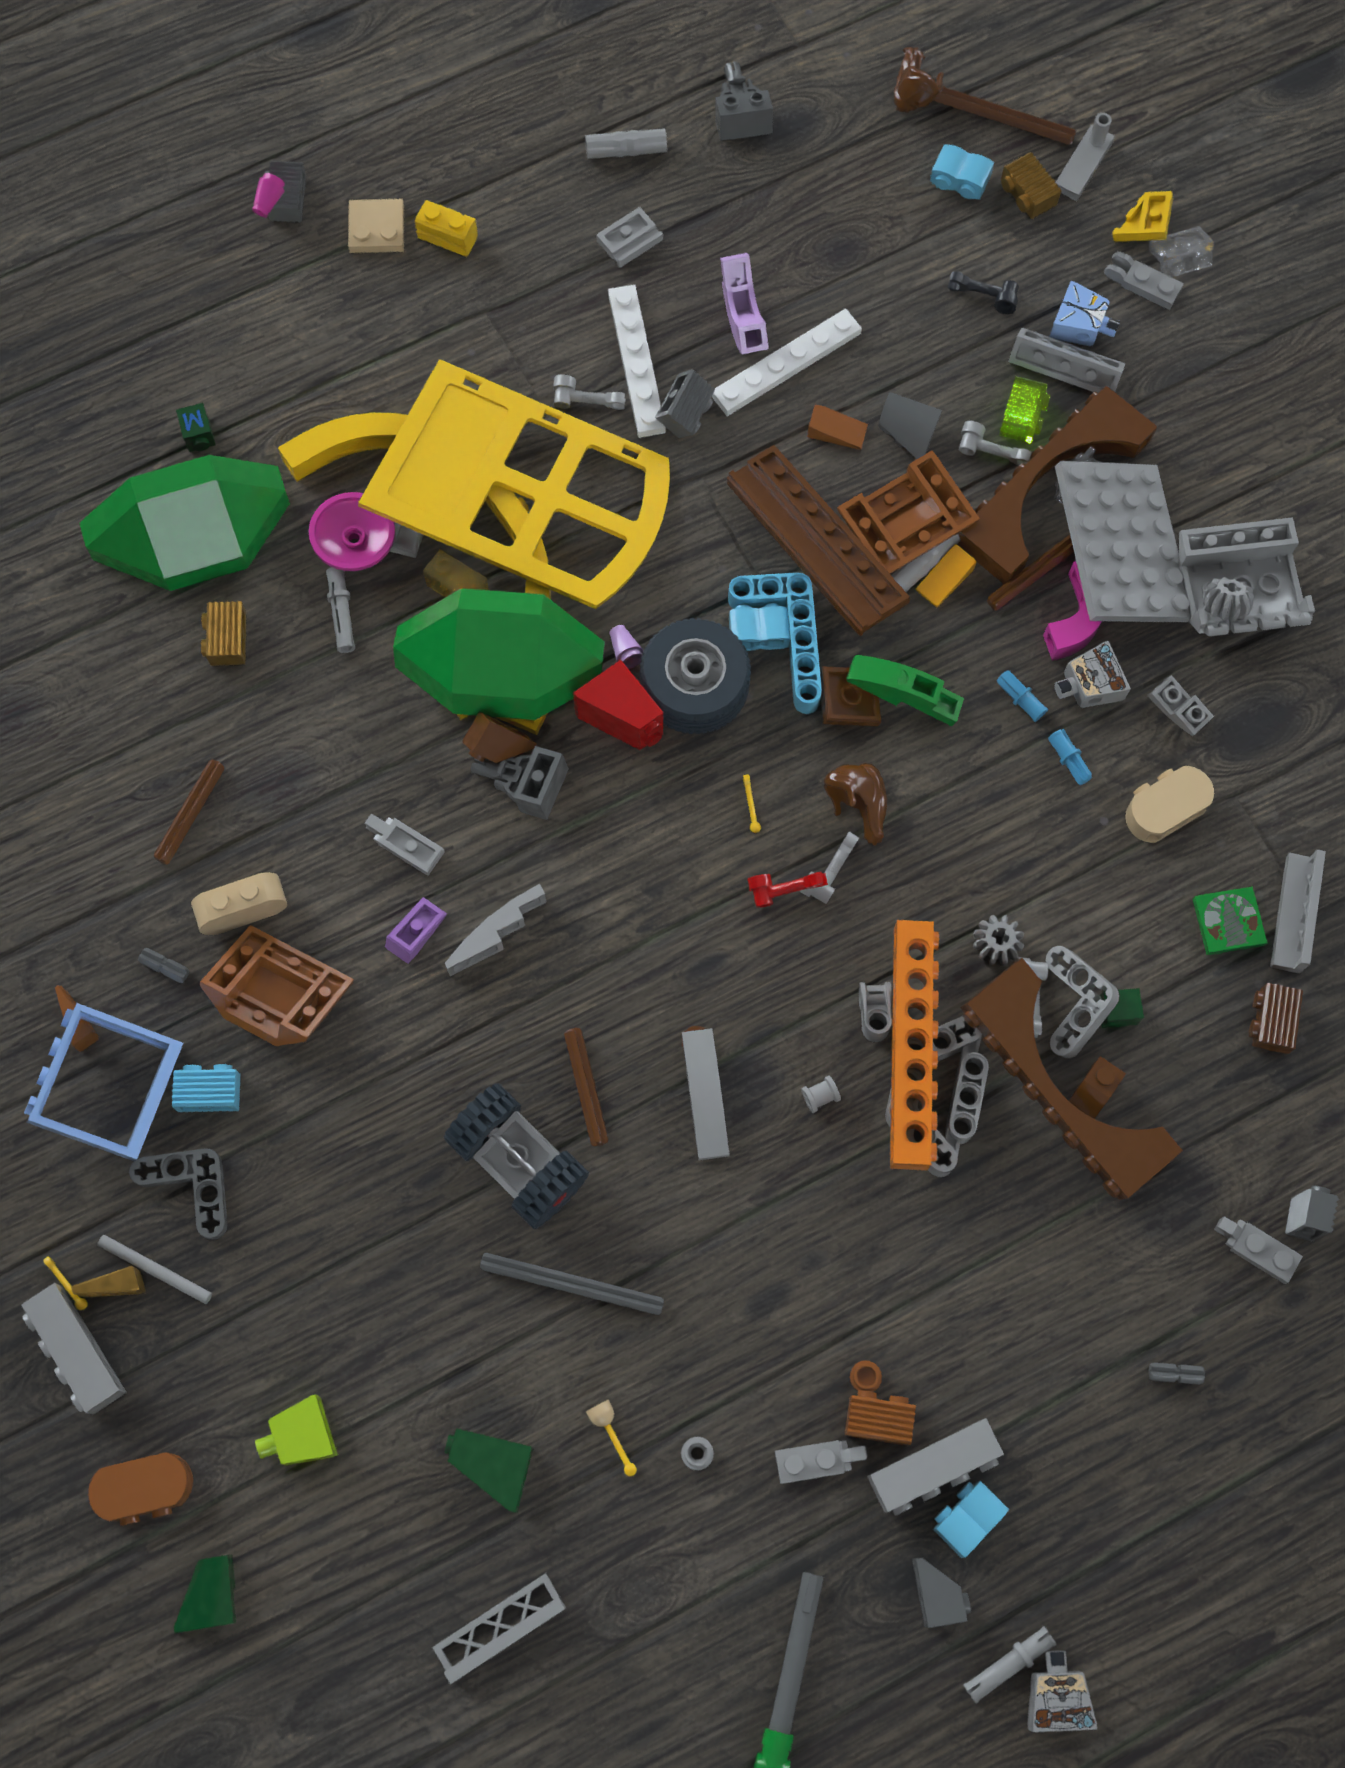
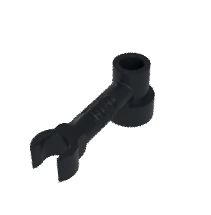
M951 272L948 284L950 291L964 292L968 290L981 294L984 293L996 297L994 307L999 313L1012 314L1016 311L1019 285L1015 281L1007 280L1000 287L971 280L961 272Z

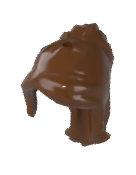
M906 47L903 49L905 55L901 62L894 89V103L896 110L899 112L909 113L910 111H915L917 107L928 106L943 91V73L940 72L938 74L937 82H935L931 75L920 70L925 56L917 47Z
M869 763L860 764L859 766L845 764L832 770L824 778V788L834 805V815L839 816L841 814L840 802L860 809L864 821V838L869 844L872 843L873 846H876L878 842L881 843L884 838L883 823L887 809V797L883 778L879 770Z

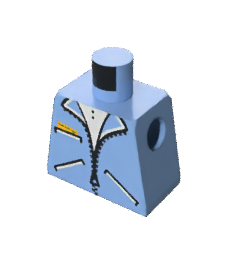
M1071 281L1054 321L1050 337L1060 341L1092 346L1098 332L1114 337L1120 321L1105 316L1110 303L1108 299Z

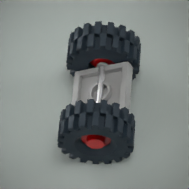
M495 1083L491 1087L486 1088L483 1093L477 1095L476 1099L470 1102L466 1109L457 1115V1119L449 1125L450 1128L446 1130L443 1138L465 1161L475 1159L514 1198V1203L511 1207L533 1229H537L546 1221H549L578 1192V1189L585 1183L590 1173L567 1150L561 1153L558 1152L519 1113L521 1104L499 1083Z

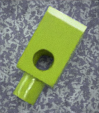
M316 1394L270 1418L268 1421L272 1434L255 1440L257 1452L261 1459L278 1453L282 1465L338 1456L321 1398Z

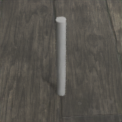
M106 1235L100 1238L98 1246L204 1304H207L211 1299L212 1293Z

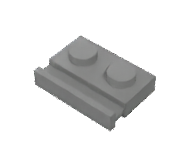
M638 207L596 234V240L607 254L617 262L618 267L621 268L663 240V233L657 230L653 221Z

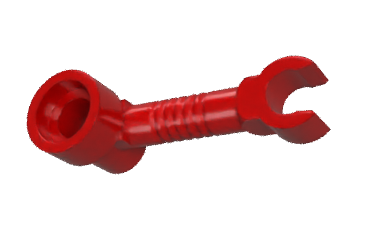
M822 872L776 885L772 884L771 874L756 875L747 879L749 890L754 895L756 908L773 905L772 898L783 894L828 885L826 873L822 874Z

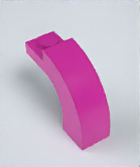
M1076 561L1073 562L1068 575L1078 600L1079 611L1068 619L1049 623L1043 635L1052 661L1071 656L1083 649L1093 639L1102 622L1090 621Z

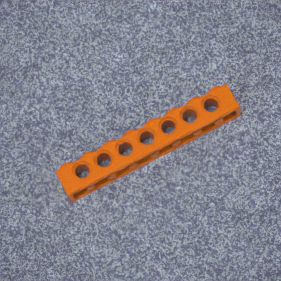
M897 920L894 927L890 1169L928 1170L931 1162H936L937 1143H932V1131L937 1130V1112H932V1100H937L938 1084L937 1081H932V1069H937L938 1051H933V1039L938 1037V1021L933 1020V1009L938 1008L939 995L938 991H933V979H938L939 962L933 961L934 950H938L939 932L934 931V922ZM918 949L923 953L924 958L922 960H915L909 955V951ZM912 978L919 979L923 983L924 988L915 990L910 987L908 980ZM911 1008L921 1010L923 1018L920 1020L912 1019L908 1014V1010ZM917 1038L922 1042L923 1048L921 1050H913L909 1047L907 1040ZM910 1068L919 1069L923 1079L919 1081L910 1079L907 1070ZM911 1098L918 1099L922 1104V1110L918 1112L910 1110L907 1106V1100ZM909 1129L918 1130L922 1135V1141L918 1143L911 1142L906 1136V1131Z

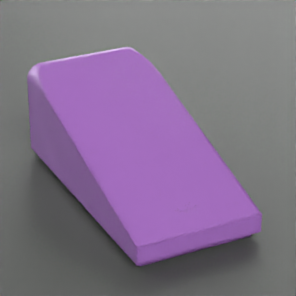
M423 897L386 937V949L404 962L410 963L447 916V913Z

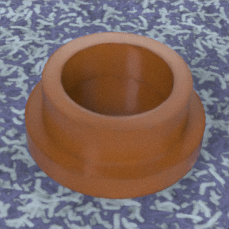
M860 1361L851 1369L850 1382L855 1390L874 1392L880 1386L882 1374L875 1363Z

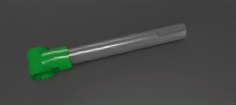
M806 1572L802 1574L770 1726L764 1729L762 1751L757 1752L753 1768H790L791 1760L787 1759L794 1739V1735L790 1734L824 1577Z

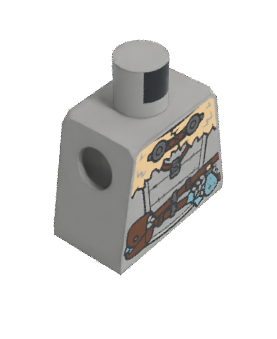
M1109 641L1071 660L1064 671L1066 679L1058 681L1054 685L1056 694L1060 699L1074 695L1078 706L1081 708L1125 700L1131 689Z
M1047 1651V1672H1036L1031 1675L1028 1730L1032 1732L1097 1729L1084 1673L1080 1671H1067L1066 1651Z

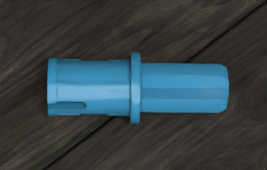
M1010 671L1004 672L997 679V683L1014 700L1013 704H1018L1034 722L1038 721L1048 711V708L1031 693L1032 689L1030 687L1026 688Z
M1064 729L1054 732L1048 740L1061 758L1060 763L1067 766L1079 785L1091 780L1092 773L1080 756L1081 750L1076 749Z

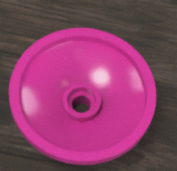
M348 492L333 496L322 503L311 518L309 538L312 548L324 563L333 568L344 571L367 569L380 562L392 548L395 539L394 522L358 507V502L363 493ZM352 539H358V540H359V541L356 542V543H351V542H350Z

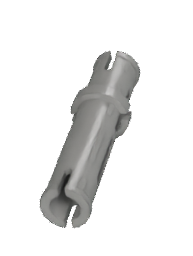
M331 567L326 570L329 585L327 599L332 607L337 651L348 653L355 650L348 603L350 592L346 589L345 571Z
M1044 1626L1023 1643H1015L1012 1651L964 1684L965 1689L972 1696L971 1698L975 1703L979 1702L981 1698L1025 1666L1030 1668L1034 1665L1033 1660L1052 1646L1057 1645Z

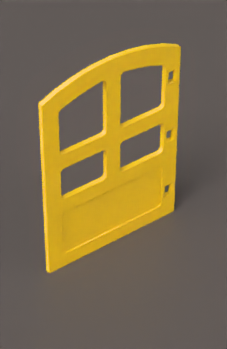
M439 359L358 502V507L597 609L631 579L655 542L668 501L670 483L669 458ZM465 379L480 385L479 389L475 390L464 385ZM544 414L558 419V424L556 425L544 420ZM528 422L535 423L567 438L545 481H539L505 465L525 424ZM623 448L639 454L637 459L623 454ZM587 449H595L644 471V495L638 520H629L571 495L566 491ZM495 485L515 492L534 502L511 546L502 545L470 530L491 488ZM561 512L623 539L626 544L617 556L591 581L583 580L533 557V553L554 513Z

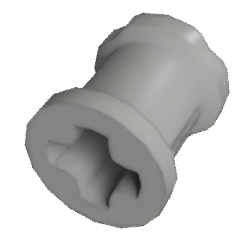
M826 1076L823 1082L810 1088L806 1086L801 1088L804 1100L812 1113L817 1112L818 1107L833 1100L835 1102L841 1101L839 1091L830 1076Z

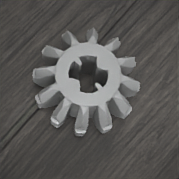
M1223 577L1222 580L1213 579L1212 583L1208 584L1207 589H1205L1203 596L1204 610L1211 613L1212 617L1221 618L1222 621L1224 619L1235 622L1236 619L1244 620L1253 608L1255 596L1253 589L1246 586L1245 582H1238L1236 579L1230 580L1226 577Z
M991 915L989 923L982 920L979 923L980 929L975 930L973 933V937L977 939L973 944V948L977 950L982 949L979 954L980 959H984L986 956L990 957V966L994 965L997 959L1002 966L1007 965L1008 958L1015 961L1018 958L1017 951H1022L1024 948V944L1019 941L1024 937V932L1015 931L1018 926L1016 921L1012 922L1011 925L1007 924V915H1004L1000 922L995 915ZM996 936L1001 937V945L996 944Z

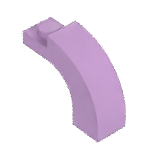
M743 253L720 258L726 310L741 354L769 349L766 323L759 313L754 294L749 254Z

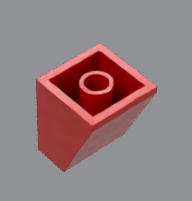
M622 660L573 692L575 715L580 720L638 750L643 749L645 746L652 747L661 740L663 735V711Z

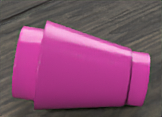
M265 173L263 178H259L252 208L255 214L267 218L285 192L283 189L284 181L270 173Z

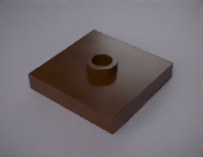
M822 666L820 668L823 723L879 726L882 723L879 697L847 682L846 678L850 668Z

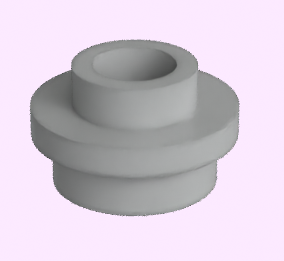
M702 1437L688 1439L681 1451L683 1462L693 1470H702L709 1466L714 1454L710 1442ZM695 1447L703 1450L704 1455L700 1460H695L691 1456V1451Z

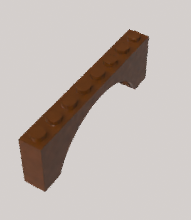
M1105 386L1099 393L1093 392L1086 400V406L1081 411L1076 409L1068 418V424L1063 429L1058 427L1051 434L1049 442L1045 446L1040 445L1036 448L1030 457L1031 460L1026 465L1021 463L1012 474L1013 478L1008 483L1003 481L994 492L995 496L990 501L985 499L977 507L975 512L980 520L958 533L960 541L957 545L1001 583L1005 584L1025 568L1029 553L1022 536L1021 511L1027 494L1041 477L1055 468L1060 461H1068L1081 456L1115 454L1135 458L1152 441L1157 426L1108 386Z
M1021 958L960 1007L964 1012L963 1018L972 1028L975 1029L977 1027L984 1036V1044L992 1052H997L1004 1060L1002 1064L1007 1072L1020 1079L1024 1084L1022 1088L1026 1095L1033 1101L1037 1100L1044 1108L1042 1113L1051 1124L1059 1126L1064 1133L1062 1137L1071 1148H1077L1083 1155L1082 1161L1092 1173L1095 1174L1097 1172L1104 1181L1102 1185L1108 1194L1113 1198L1117 1197L1119 1200L1127 1199L1183 1150L1163 1126L1141 1130L1114 1127L1083 1113L1062 1095L1048 1076L1039 1057L1035 1042L1034 1008L1042 981L1026 961Z

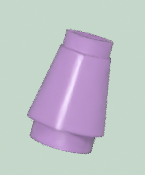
M624 625L613 627L609 634L616 661L622 660L628 669L636 667L641 663L643 649Z

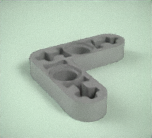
M1055 946L1046 955L1048 968L1082 997L1053 1033L1050 1039V1046L1055 1054L1064 1058H1072L1081 1051L1119 1001V992L1113 984L1073 951L1063 946ZM1063 956V959L1072 966L1067 969L1059 964L1057 958ZM1086 970L1089 975L1088 980L1084 985L1078 986L1076 984V976L1080 971ZM1095 986L1105 991V994L1108 996L1105 1001L1101 1000V996L1092 990ZM1083 1012H1089L1091 1015L1090 1023L1086 1027H1080L1078 1024L1079 1016ZM1073 1028L1074 1030L1080 1032V1035H1075L1074 1032L1070 1031V1029ZM1064 1038L1068 1039L1070 1044L1068 1049L1063 1048L1062 1040Z

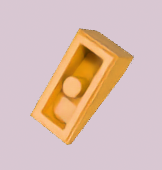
M955 544L918 585L916 591L937 608L973 572L976 560Z

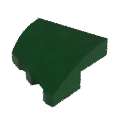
M232 1555L198 1560L174 1625V1633L236 1623L233 1595L235 1578Z

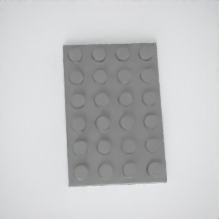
M1060 461L1055 466L1090 621L1189 622V600L1184 590L1183 574L1179 567V553L1158 466Z

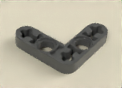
M204 1148L138 1158L132 1163L129 1170L130 1178L141 1187L193 1181L198 1232L209 1240L219 1239L225 1234L228 1224L223 1163L221 1157L215 1151ZM206 1156L215 1161V1164L209 1166V1173L211 1177L217 1176V1180L206 1179L200 1181V1178H206V1170L199 1166L200 1163L205 1161ZM174 1160H181L184 1163V1170L178 1176H171L168 1173V1166ZM143 1165H146L152 1170L161 1169L163 1178H160V1174L157 1172L147 1174L146 1180L137 1174L143 1170ZM207 1186H215L218 1191L217 1198L210 1203L204 1202L201 1198L203 1189ZM219 1207V1211L213 1210V1218L215 1221L220 1222V1226H216L214 1232L211 1233L210 1230L204 1228V1225L210 1222V1215L207 1211L202 1213V1209Z

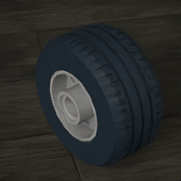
M683 619V621L673 622L670 626L660 629L658 634H655L650 639L649 644L646 645L640 663V684L663 711V725L678 732L682 731L685 734L686 732L689 734L713 732L715 729L718 730L721 726L724 727L727 723H730L745 705L750 687V659L748 658L745 646L742 645V641L738 639L737 635H733V632L728 630L727 627H722L720 623L710 622L707 619Z

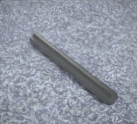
M484 1253L480 1263V1268L484 1271L655 1315L661 1314L664 1304L662 1297L490 1253Z

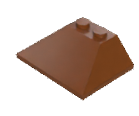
M933 450L910 463L905 474L867 497L860 493L837 507V510L854 535L889 574L894 573L980 520Z
M250 925L200 981V986L224 1019L275 1046L306 1042L353 984L354 979Z

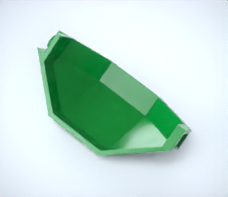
M207 455L130 477L79 524L86 549L94 561L172 591L248 569L286 511L290 501L278 466Z
M461 588L397 626L393 651L395 668L453 714L477 716L480 711L491 717L536 720L574 699L573 692L602 673L605 641L543 594Z

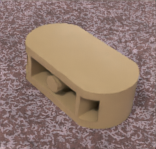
M1183 766L1176 771H1173L1171 768L1162 773L1157 778L1158 782L1150 786L1148 783H1145L1133 792L1135 796L1126 810V823L1132 834L1142 841L1156 843L1203 815L1207 807L1211 805L1214 797L1213 784L1203 771L1191 766Z
M267 872L203 892L191 901V905L200 933L216 935L276 915L287 907V901L279 876L275 873Z

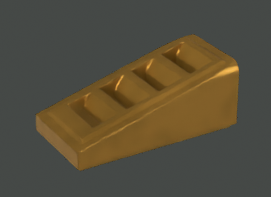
M133 1266L71 1287L72 1293L80 1297L146 1293L141 1271Z

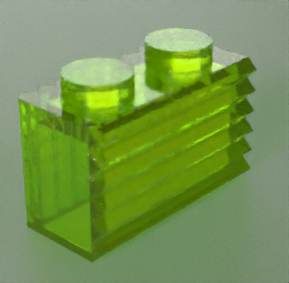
M1015 376L1001 425L1000 436L1031 443L1034 434L1040 435L1044 418L1039 417L1041 410H1047L1051 396L1046 394L1048 384Z

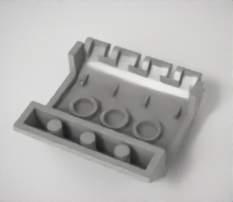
M1293 517L1180 531L1179 567L1183 574L1185 594L1189 600V622L1199 634L1205 633L1209 637L1226 635L1229 630L1234 634L1256 631L1257 627L1261 630L1285 628L1286 623L1290 627L1311 624L1312 616L1315 612L1312 596H1305L1303 599L1292 554L1299 544ZM1223 577L1230 580L1236 579L1238 582H1245L1246 586L1253 589V594L1255 595L1253 608L1244 620L1236 619L1235 622L1224 619L1222 621L1221 618L1212 617L1211 613L1204 610L1203 596L1205 589H1207L1208 584L1212 583L1213 579L1222 580Z

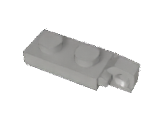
M371 814L365 822L366 829L375 834L373 839L379 846L427 876L445 853L442 847L396 818L393 820L388 817L384 822Z
M1223 1217L1214 1228L1215 1231L1228 1238L1226 1245L1231 1248L1230 1251L1284 1284L1289 1283L1303 1257L1260 1229L1242 1220L1235 1223Z
M839 1440L775 1451L780 1484L843 1474L845 1471L852 1470L850 1462L867 1459L865 1446L848 1448L847 1441L839 1442Z

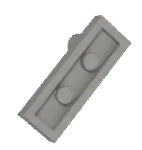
M1099 113L1096 116L1094 125L1091 124L1055 182L1061 188V194L1075 201L1079 199L1113 143L1115 136L1108 133L1112 121L1109 114Z

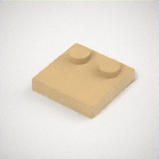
M403 199L349 200V252H404Z

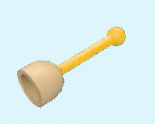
M608 1399L589 1409L586 1413L594 1425L605 1427L625 1466L624 1473L627 1476H633L636 1474L637 1468L633 1463H630L610 1424L614 1417V1411Z

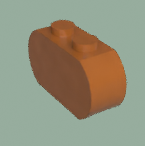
M166 1452L103 1467L96 1472L90 1482L89 1502L98 1516L107 1521H120V1526L140 1522L139 1516L152 1513L153 1518L173 1514L172 1508L182 1506L190 1496L193 1487V1474L188 1463L183 1458Z

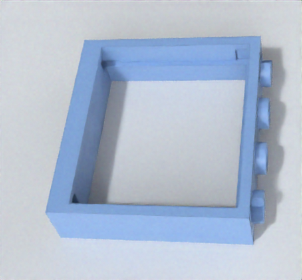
M76 1003L74 1010L67 1008L60 1025L66 1028L62 1039L55 1037L48 1055L54 1057L50 1068L43 1066L36 1084L42 1087L38 1097L31 1096L24 1111L25 1114L30 1115L27 1123L135 1161L139 1156L183 1043ZM80 1019L165 1050L127 1147L40 1116Z

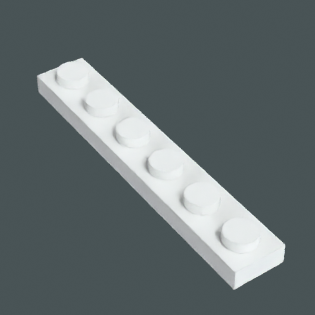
M635 285L608 289V295L638 438L666 433V427L655 418L660 410L661 403Z
M845 308L715 388L712 398L726 416H729L861 334L862 328Z

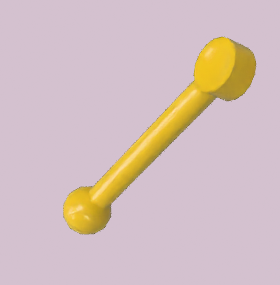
M747 774L743 775V782L751 817L750 831L758 833L761 830V825L757 822L750 776Z
M49 1256L46 1257L43 1262L73 1298L75 1308L80 1311L84 1310L87 1307V1301L72 1293V1286L56 1267L55 1262Z

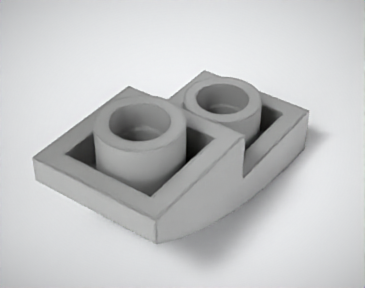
M1172 675L1167 677L1148 695L1166 716L1191 736L1195 735L1214 717L1196 695L1190 697Z

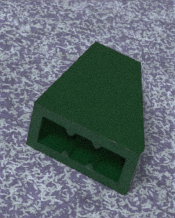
M456 1428L455 1435L449 1434L445 1447V1454L449 1455L448 1462L507 1510L518 1513L533 1447Z

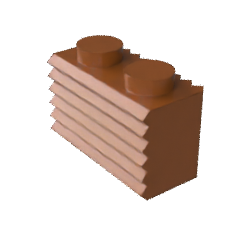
M858 1390L857 1396H850L845 1436L904 1446L911 1445L916 1405L908 1404L909 1398L890 1396L889 1401L876 1399L877 1393Z

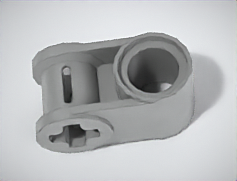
M860 982L859 1006L861 1010L862 1032L869 1041L880 1042L887 1037L892 1024L891 983L866 985L864 982ZM871 1020H879L884 1024L885 1028L875 1030L870 1026L869 1022Z

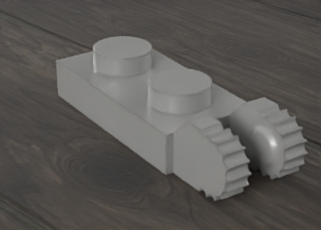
M1115 252L1112 257L1114 265L1110 264L1104 270L1105 275L1121 284V287L1170 310L1184 283L1141 262L1134 261L1128 254Z

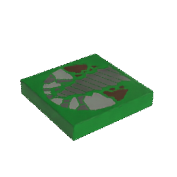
M1253 886L1197 895L1192 899L1206 955L1260 947L1267 944Z

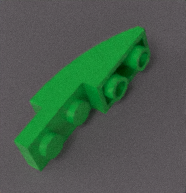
M855 655L846 678L847 682L895 706L903 702L950 726L957 722L964 700L963 697L943 688L944 681L935 676L900 663L875 657Z

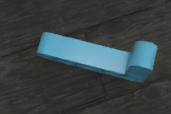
M803 573L735 577L729 584L728 602L732 609L739 605H749L752 608L759 609L770 603L787 607L793 701L795 708L803 714L813 713L819 707L822 689L811 579ZM801 588L805 592L799 594L793 592L792 589ZM771 589L776 593L774 595H767L763 591ZM737 591H744L748 595L740 597L735 593ZM803 614L807 618L804 620H799L795 618L794 615ZM799 640H805L809 643V645L800 646L796 642ZM805 666L809 667L812 671L810 673H803L799 668ZM804 693H810L815 698L812 700H805L801 697V695Z

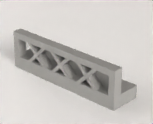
M1021 328L1017 335L1008 360L1010 363L1093 392L1096 391L1097 393L1105 386H1108L1115 392L1125 367V363L1025 328Z
M1316 850L1310 857L1289 853L1286 856L1271 968L1300 974L1311 963L1326 851Z
M546 1573L433 1647L445 1669L444 1674L449 1683L452 1684L566 1609ZM544 1583L553 1601L542 1608L529 1605L532 1590ZM527 1594L525 1604L515 1602ZM510 1604L524 1608L521 1622L515 1626L501 1623L504 1608ZM528 1609L536 1611L535 1613L526 1618ZM499 1612L497 1622L488 1620ZM481 1623L495 1626L493 1639L486 1645L472 1642L475 1628ZM499 1627L509 1629L498 1636ZM470 1631L468 1640L459 1639ZM452 1642L466 1644L464 1659L452 1666L443 1648ZM471 1646L480 1648L469 1655Z

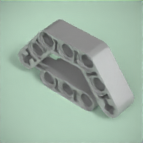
M963 1016L938 1026V1037L946 1040L948 1048L938 1049L933 1044V1051H938V1061L961 1052L945 1136L943 1137L938 1130L932 1131V1143H937V1159L943 1156L948 1159L946 1165L941 1164L939 1166L936 1162H931L928 1171L937 1177H945L950 1174L957 1165L960 1144L968 1142L976 1132L989 1069L987 1059L978 1053L982 1033L977 1027L975 1029L972 1028ZM964 1026L967 1030L972 1029L974 1031L972 1036L969 1033H964L956 1041L955 1036L961 1033ZM911 1038L907 1040L911 1049L921 1050L923 1048V1044L919 1039ZM965 1064H976L980 1069V1074H969ZM910 1068L907 1070L910 1079L914 1081L923 1079L919 1069ZM890 1090V1095H889L888 1104H887V1109H886V1114H885L886 1122L888 1123V1125L890 1126V1128H891V1090ZM960 1093H970L974 1097V1104H964L960 1099ZM911 1098L907 1100V1106L910 1110L914 1112L920 1111L918 1109V1099ZM954 1122H964L968 1126V1134L961 1135L957 1133L954 1129ZM909 1129V1130H907V1131H906V1136H907V1138H908L911 1142L918 1143V1142L914 1139V1135H913L914 1132H915V1131H918V1130H916V1129Z

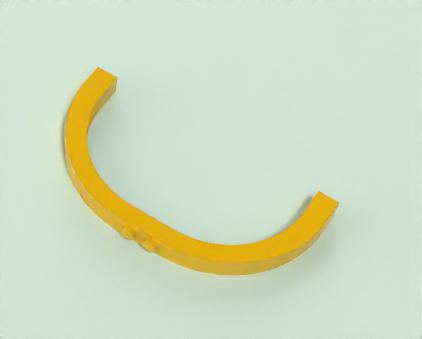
M365 413L334 419L298 435L279 446L278 450L283 463L297 482L323 466L347 455L366 450L389 449L408 415ZM495 485L491 488L485 502L514 542L528 516L529 507L522 497L517 498L514 492ZM541 538L533 553V557L548 564L547 554ZM526 579L525 593L543 594L551 600L550 589ZM457 714V716L459 717L460 720H462V719H464L465 717L469 716V715Z

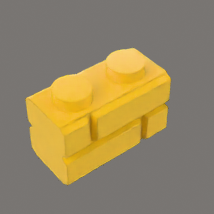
M428 200L424 202L415 219L417 237L419 239L465 257L469 255L478 237L475 218L462 215L457 211Z

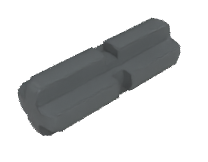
M144 948L138 958L142 965L158 973L161 971L164 976L179 983H184L190 972L187 967L171 959L167 960L165 956L149 948Z
M1151 1363L1149 1365L1148 1374L1149 1379L1152 1381L1175 1382L1177 1380L1178 1383L1199 1385L1204 1383L1205 1371L1202 1366L1178 1365L1176 1367L1175 1364Z

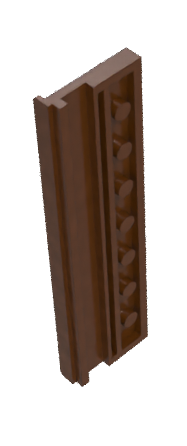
M775 445L748 460L747 465L740 470L729 472L727 477L728 486L859 636H862L865 631L910 603V596Z

